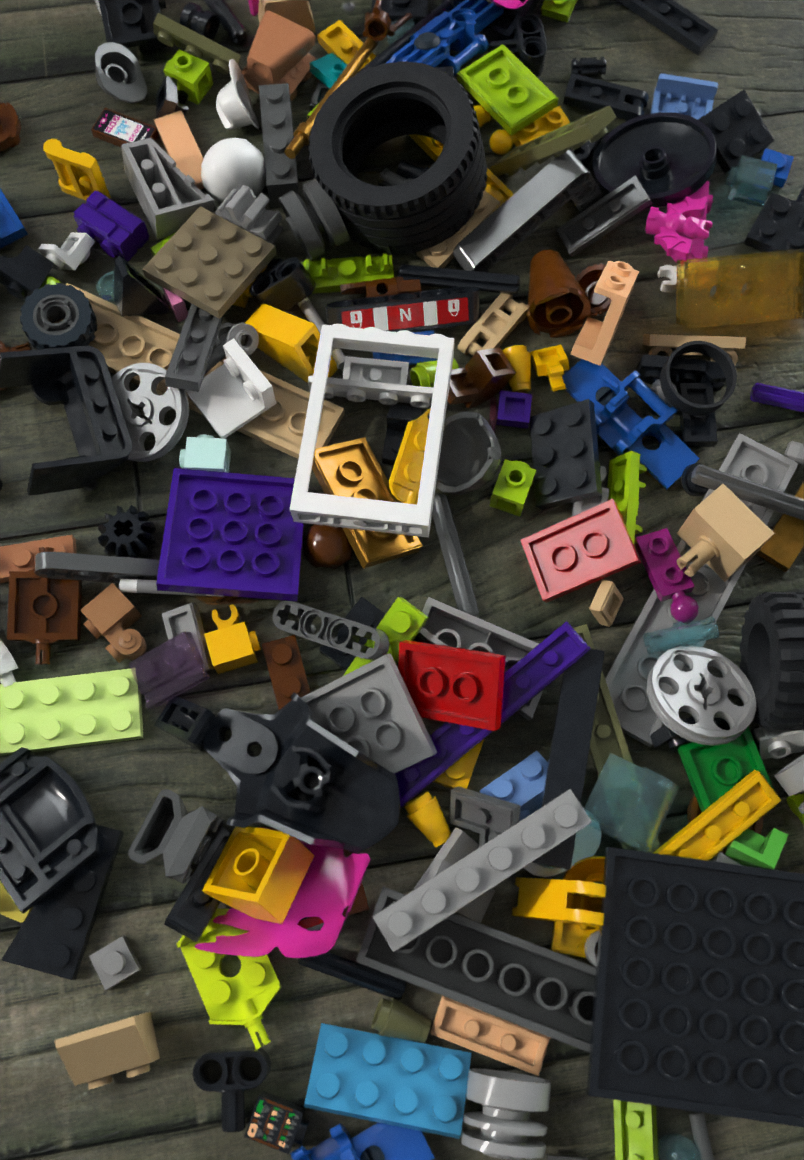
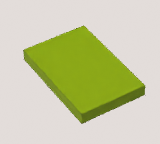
M504 44L457 73V81L511 136L558 106L559 98Z

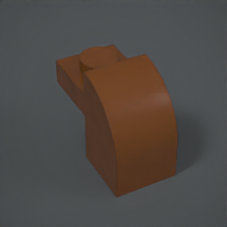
M500 347L478 350L464 368L452 369L448 394L450 405L464 403L467 409L475 407L495 396L516 374V371Z

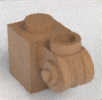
M111 583L80 610L88 618L83 624L96 639L103 635L110 642L105 649L118 663L124 659H139L145 654L147 643L137 630L128 628L142 615L122 592Z

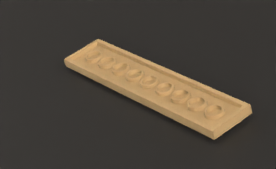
M75 287L76 290H81L85 297L88 298L95 313L97 331H95V338L93 342H90L89 346L98 349L103 354L109 372L116 374L123 368L137 363H151L168 370L180 337L179 333L139 315L121 316L117 305ZM58 319L54 323H60L64 319ZM226 356L220 362H218L212 369H210L204 375V377L212 371H214L215 369L222 366L224 364L223 360L226 359ZM261 371L273 387L276 404L237 431L299 459L310 393ZM139 375L132 377L130 382L140 385ZM165 379L161 380L157 385L156 391L158 395H163L168 389ZM187 395L189 409L202 414ZM325 399L323 401L315 449L328 445L345 414L343 407Z

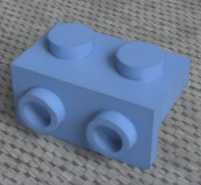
M660 74L653 94L650 114L673 112L699 119L712 110L718 83Z
M535 751L481 789L480 793L521 805L520 822L541 808L548 762L538 751Z

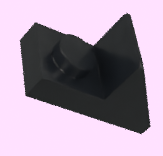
M402 404L390 406L387 415V431L382 464H395L409 421L420 417L423 414V408Z

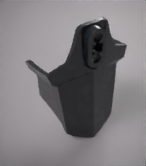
M295 692L291 696L292 700L275 714H255L225 708L218 713L204 740L203 746L229 774L237 786L235 815L228 818L227 825L245 828L259 821L311 845L330 846L359 853L380 842L399 824L400 792L397 776L315 723L312 709ZM231 729L232 737L226 741L224 738L225 732ZM261 744L262 752L259 756L255 757L253 750L249 748L251 745L257 746Z

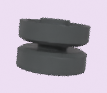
M316 178L303 184V194L308 204L307 206L300 195L293 190L279 197L288 226L299 245L301 244L311 261L325 254L326 247L321 233H323L328 243L335 248L349 241L347 229L331 197L326 194L325 189L321 188Z

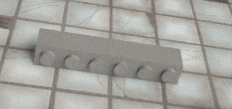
M569 789L373 916V919L390 948L395 952L591 824L592 821L571 789Z

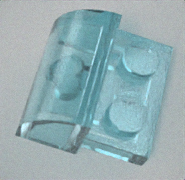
M610 753L584 808L592 821L588 826L636 851L650 853L679 787L672 781L646 767H639Z

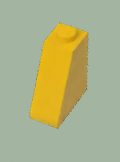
M263 303L245 322L253 326L258 333L259 344L257 348L308 383V376H313L320 340V333L316 325ZM332 355L328 372L329 378L338 369Z

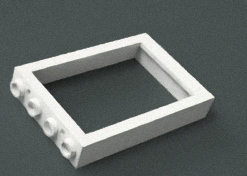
M344 324L322 325L290 504V512L294 522L429 538L454 357V338H449L442 334L419 335L406 330L390 332L382 331L375 327L361 329L351 328ZM333 348L438 359L417 505L308 492Z

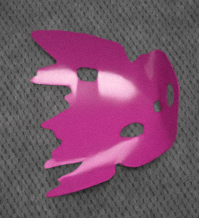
M261 826V827H258V828H264V829L277 830V829H274V828H271V827H262V826ZM299 840L310 849L314 858L283 924L255 919L232 908L227 911L226 915L215 917L213 922L249 932L237 936H216V942L198 943L194 947L212 953L249 957L267 955L276 947L279 948L284 956L289 958H305L327 953L335 945L349 915L370 862L369 855L367 853H352L350 856L344 857L342 848L311 845ZM346 906H349L347 913L344 917L343 911ZM306 917H320L324 925L320 931H310L302 928L298 923Z

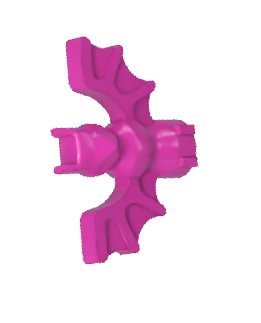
M686 196L685 200L681 203H667V213L659 211L657 207H651L647 216L646 234L655 235L654 244L664 246L667 256L677 255L682 257L684 261H687L692 249V241L690 239L709 238L707 230L712 228L713 223L708 220L695 218L704 215L707 197L690 199L689 196Z

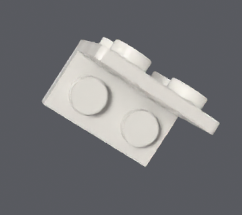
M234 338L223 345L226 359L223 360L224 364L203 378L199 392L186 390L189 398L223 439L276 404L272 385Z

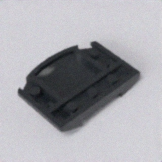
M23 747L0 763V881L20 912L25 913L99 852V843H97V827L91 806L79 785L53 760L46 756L31 755L32 751Z

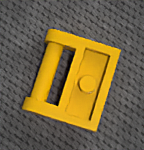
M49 139L44 143L43 150L47 158L53 162L59 176V186L64 193L86 200L96 190L111 199L96 158L85 152L79 153L64 148L57 139Z

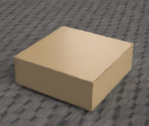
M602 579L589 608L599 624L608 627L613 624L623 602V596L614 582Z

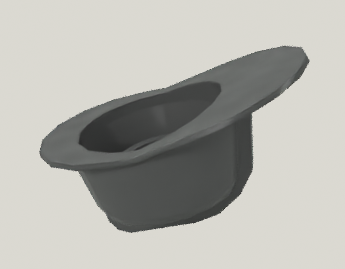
M114 42L98 46L95 52V78L99 87L107 94L113 96L114 99L129 103L142 101L147 94V87L139 62L134 54L123 45Z

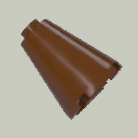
M543 250L535 254L530 263L527 309L529 326L538 335H541L540 332L549 333L550 337L569 335L584 325L583 319L587 314L590 316V301L560 254L555 250Z

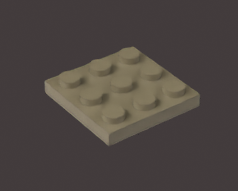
M200 206L143 267L142 271L145 278L221 319L274 258L276 248L275 245Z

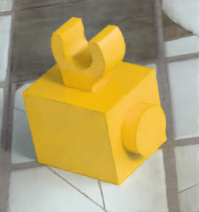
M234 604L229 605L231 617L227 620H221L217 610H212V619L218 630L204 634L212 665L218 674L257 663L255 651L261 650L256 631L249 632L245 621L238 623L240 616Z

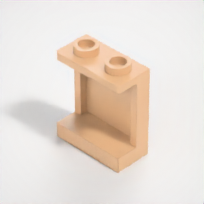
M608 261L594 289L595 293L611 299L604 322L588 317L574 343L570 355L601 366L639 274V271L634 270L628 263Z

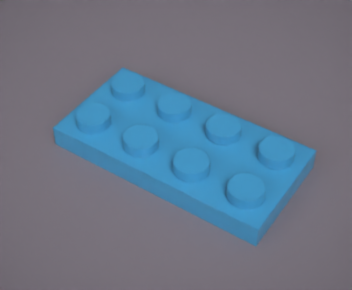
M321 1023L304 1108L460 1139L471 1053Z

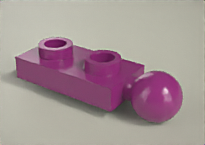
M665 528L636 537L634 546L660 602L672 598L673 602L670 611L673 618L681 623L693 621L698 615L699 606L694 598L685 594L692 592L695 585L691 577L684 573L687 570L686 567L681 570L677 565V559L681 556L668 529Z

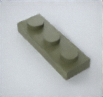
M157 13L153 23L154 35L163 44L170 47L176 45L184 49L185 52L211 63L212 67L222 74L228 75L230 73V59H234L238 66L240 65L241 55Z

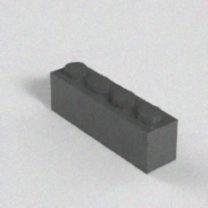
M289 83L259 85L266 181L271 208H282L279 202V197L292 190L299 194L296 157L290 159L285 154V149L294 138Z

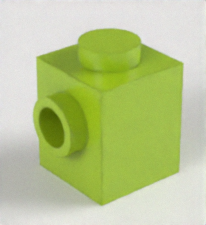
M179 49L165 65V77L167 75L177 79V90L185 91L188 94L187 100L199 105L213 86L209 63Z
M505 459L492 492L489 506L520 517L531 489L536 469L530 468L527 463L522 461H509Z

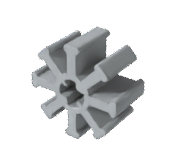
M242 185L238 191L234 188L217 208L215 214L273 244L283 230V227L278 225L282 219L280 211H271L264 208L270 199L263 193L254 200L249 186Z

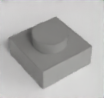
M126 936L118 938L89 956L105 990H110L142 970Z

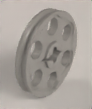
M132 364L123 368L111 378L132 441V450L128 460L135 462L153 461L167 454L181 439L188 421L189 402L186 391L184 389L168 387L167 391L159 396L156 388L158 383L165 379L167 370L155 364ZM139 375V387L134 391H130V380L132 377ZM133 404H135V405H137V406H139V407H143V411H144V413H145V416H146L148 419H150L151 421H149V420H147V419H145V418H141L142 415H141V413L139 412L140 410H139L136 406H134ZM174 409L176 412L174 422L170 425H165L164 416L166 412ZM154 434L156 439L155 445L151 450L146 451L144 441L147 436Z
M699 646L675 647L661 655L649 673L647 695L652 709L664 725L684 739L702 745H723L737 739L750 725L755 716L756 697L750 681L736 664L718 652ZM673 661L684 662L688 666L689 672L677 669ZM707 666L718 668L723 677L713 676L708 671ZM658 683L669 684L674 689L675 694L669 695L664 693L659 688ZM734 694L742 700L743 706L734 705L727 695ZM678 712L689 713L693 716L695 724L685 723L679 717ZM714 717L724 719L729 724L730 730L719 728L714 722Z

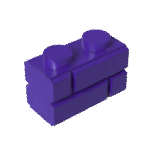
M95 190L86 199V203H82L74 212L73 216L78 225V233H87L112 258L120 255L124 260L129 261L137 253V249H140L149 240V233L143 220L99 191Z

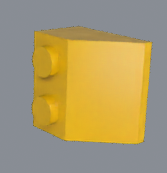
M235 826L202 891L255 919L283 924L314 855L297 838L281 831L252 826L245 828Z

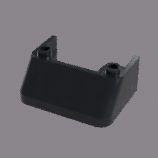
M75 346L0 353V388L31 385L34 396L41 403L46 405L63 404L79 456L62 460L32 463L27 488L29 496L83 488L127 461L132 450V441L105 358L98 349L91 346Z

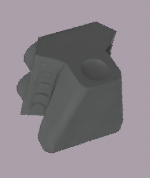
M164 789L158 794L128 851V856L140 864L164 861L166 877L187 884L223 827L224 819L203 806L188 813L181 797L171 790Z

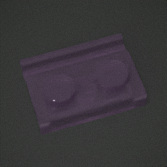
M182 632L128 663L140 694L144 695L146 699V709H154L210 678L202 666L204 662L191 632Z

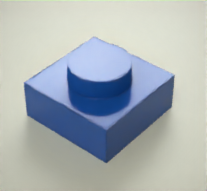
M765 148L754 179L783 188L794 157Z

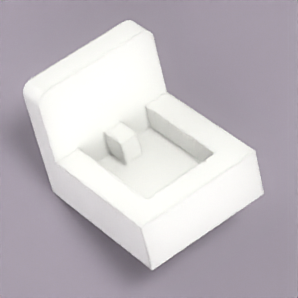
M71 232L61 248L55 244H41L38 250L46 256L45 258L54 263V269L59 271L76 270L79 264L84 263L90 256V248L95 243V240L87 233Z

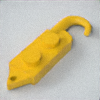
M431 408L416 420L408 422L388 482L392 495L402 503L417 505L429 424L427 415L430 417Z

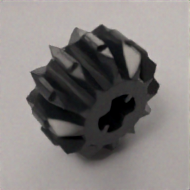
M131 505L126 513L119 506H117L116 515L112 516L105 513L108 523L98 524V530L102 534L98 537V542L102 547H105L104 552L107 556L116 555V557L129 556L130 558H138L137 554L140 552L149 555L150 551L146 545L156 544V538L152 535L156 531V526L153 522L149 521L150 517L145 511L138 513L137 508Z

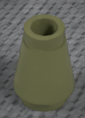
M393 997L389 1000L385 998L379 1000L372 1020V1029L378 1030L380 1036L420 1041L422 1043L426 1041L431 1026L430 1019L425 1018Z

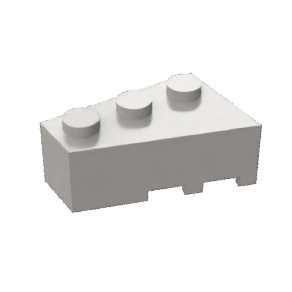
M152 138L122 144L124 171L157 240L177 232L200 206L214 213V199L209 194L205 195L195 186V180L189 175L185 176L176 167V162Z

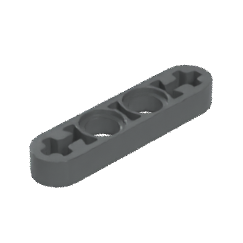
M41 552L35 556V574L43 578L120 583V579L157 580L160 560L64 552Z
M281 601L274 609L273 622L278 629L370 661L386 655L389 650V638L382 630L294 601ZM292 613L301 616L299 623L287 619L288 614ZM320 616L322 621L321 629L313 635L311 623L316 617ZM347 625L349 636L344 643L340 644L337 638L338 631L342 626ZM361 637L375 641L374 648L359 644Z

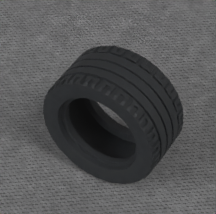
M401 61L381 64L361 71L343 82L327 98L317 113L309 137L310 146L308 152L311 168L317 182L323 190L325 189L326 194L331 197L337 207L351 240L358 242L359 245L365 246L370 250L388 254L419 252L436 246L457 233L469 221L474 211L480 205L483 191L486 188L487 164L478 119L469 94L448 73L424 63ZM404 135H422L433 138L444 145L435 163L422 175L409 182L394 186H375L357 179L358 171L366 157L376 147L390 139Z

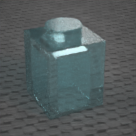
M742 155L737 168L731 167L726 180V185L730 186L727 199L763 207L773 186L777 164Z

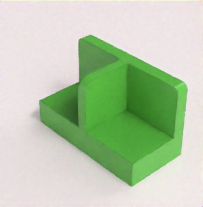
M773 828L767 837H764L747 829L727 846L723 854L743 866L774 870L788 834Z

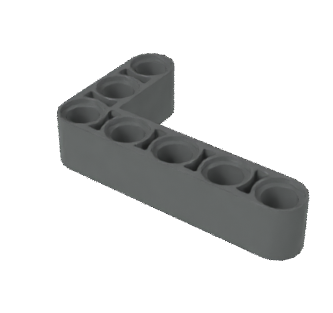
M568 150L559 157L554 158L460 241L453 250V256L464 270L487 272L569 200L581 213L603 198V195L591 173L573 151Z

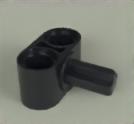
M523 14L517 20L514 39L488 42V53L504 44L536 77H539L544 69L547 51L543 23L541 18L535 14Z
M293 257L285 261L281 258L277 260L273 258L269 262L270 265L267 266L268 272L257 278L249 288L250 295L259 306L264 303L285 312L311 295L316 287V283L298 258Z
M246 1047L209 1051L196 1061L192 1074L197 1087L203 1091L221 1092L223 1132L234 1133L244 1130L245 1090L257 1087L267 1078L271 1070V1060L265 1050ZM246 1057H255L260 1061L262 1070L259 1077L250 1078L243 1072L242 1065ZM207 1060H216L222 1066L220 1080L213 1081L205 1075L204 1067Z

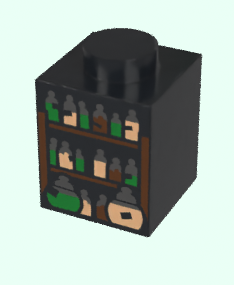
M263 1091L258 1097L244 1137L290 1154L294 1143L301 1146L307 1131L309 1121L303 1119L306 1108Z

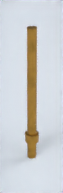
M369 37L366 39L307 121L300 123L294 131L293 140L285 149V154L288 158L294 159L303 146L309 145L310 132L317 113L327 98L343 82L357 74L377 46V41Z

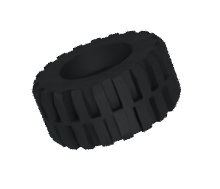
M764 592L755 597L750 602L749 609L746 610L744 616L745 623L742 625L741 630L742 641L740 642V669L750 681L756 697L754 721L767 730H804V592Z

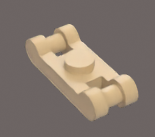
M500 293L461 339L457 349L465 355L469 353L473 356L478 350L499 348L516 326L527 317L528 305L524 302L519 304L513 300L512 294ZM504 310H507V311L510 312L511 314H510V315H507V314L504 313L503 311H504ZM479 337L487 342L483 347L476 343Z

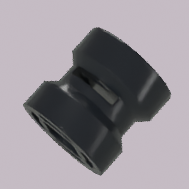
M189 2L181 12L180 24L213 41L219 30L220 19L216 13L210 10L203 11L200 5Z

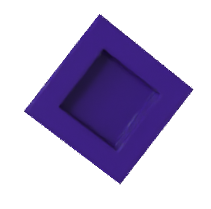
M500 390L496 425L528 429L532 394Z

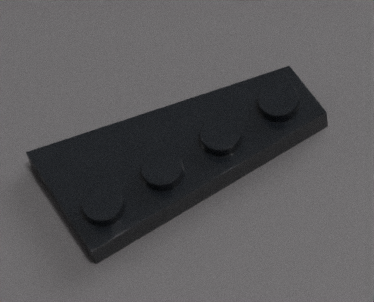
M96 824L99 852L35 904L2 957V961L66 979L76 980L124 832Z

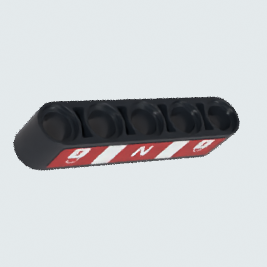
M474 286L342 300L325 305L327 325L344 324L351 328L361 329L375 327L382 331L390 332L401 330L419 331L475 324L480 318L479 288Z

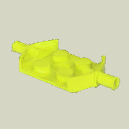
M218 908L198 943L216 942V936H237L249 931L214 923L213 919L215 917L226 915L229 910ZM183 935L176 945L178 948H181L210 1017V1020H208L209 1024L244 1025L250 1033L256 1050L270 1043L271 1040H269L261 1021L264 1019L262 1014L282 986L268 954L260 957L238 956L241 961V969L236 976L229 977L221 969V962L226 954L199 950L194 947L198 944L197 942Z

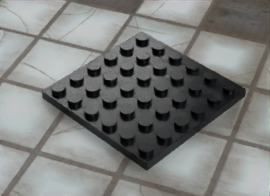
M607 847L605 849L603 884L606 885V898H602L601 913H604V924L599 927L587 1095L804 1127V874Z

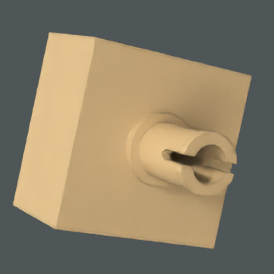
M722 484L692 510L677 532V535L691 548L682 557L677 559V565L682 570L692 561L693 563L684 571L686 575L692 577L701 567L707 564L725 582L747 563L775 533L730 489Z

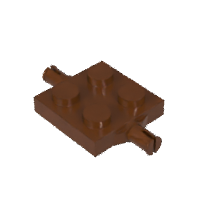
M44 547L39 548V553L54 551V548L46 547V549ZM35 568L29 571H9L7 640L29 641L36 644V665H50V644L60 641H80L82 581L43 578L35 574Z

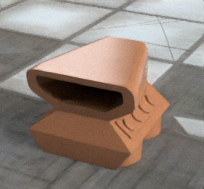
M267 11L261 19L249 51L247 65L241 71L247 88L259 93V85L289 83L290 99L292 101L297 95V86L300 82L311 78L310 62L317 60V58L308 53L315 44L314 33L272 11Z

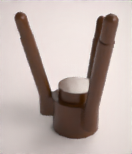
M376 0L372 13L366 12L363 35L374 41H381L387 35L393 37L396 30L412 18V14H406L392 25L390 16L381 9L383 0Z

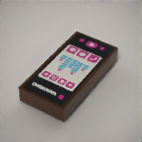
M104 108L91 129L93 137L121 148L122 144L152 138L155 141L159 135L157 127L108 108Z

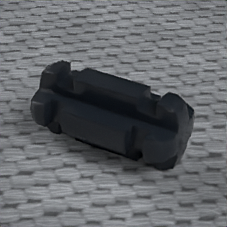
M597 57L580 58V61L577 58L572 59L571 73L573 74L580 73L582 76H597V73H601V75L606 73L607 62L604 57H601L600 60Z

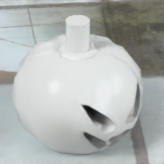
M228 138L220 140L207 151L201 164L203 186L207 193L220 203L225 200L234 188L238 191L242 185L251 188L250 192L254 200H256V196L263 191L266 184L265 158L262 152L246 139Z

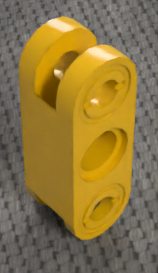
M515 878V885L519 887L518 904L515 908H512V916L603 926L604 913L583 910L584 897L606 898V885L576 880Z

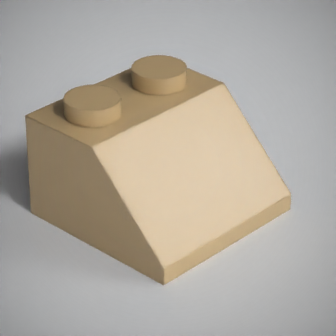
M151 1012L55 1040L56 1049L74 1086L87 1082L89 1090L112 1083V1074L126 1071L127 1078L149 1072L151 1071L149 1063L160 1059Z

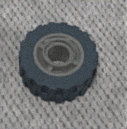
M63 283L44 285L40 289H35L34 293L30 296L28 295L25 299V304L21 306L20 322L23 326L22 329L34 349L89 346L90 342H93L95 338L97 319L92 306L81 290H76L72 285L68 284L67 286L63 285ZM58 319H64L60 323H54Z

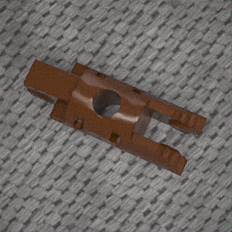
M403 276L340 285L342 294L355 295L366 293V298L422 291L420 279L403 280Z

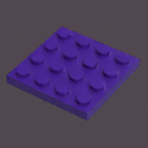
M174 468L156 581L157 591L297 601L303 523L294 522L290 512L295 478Z

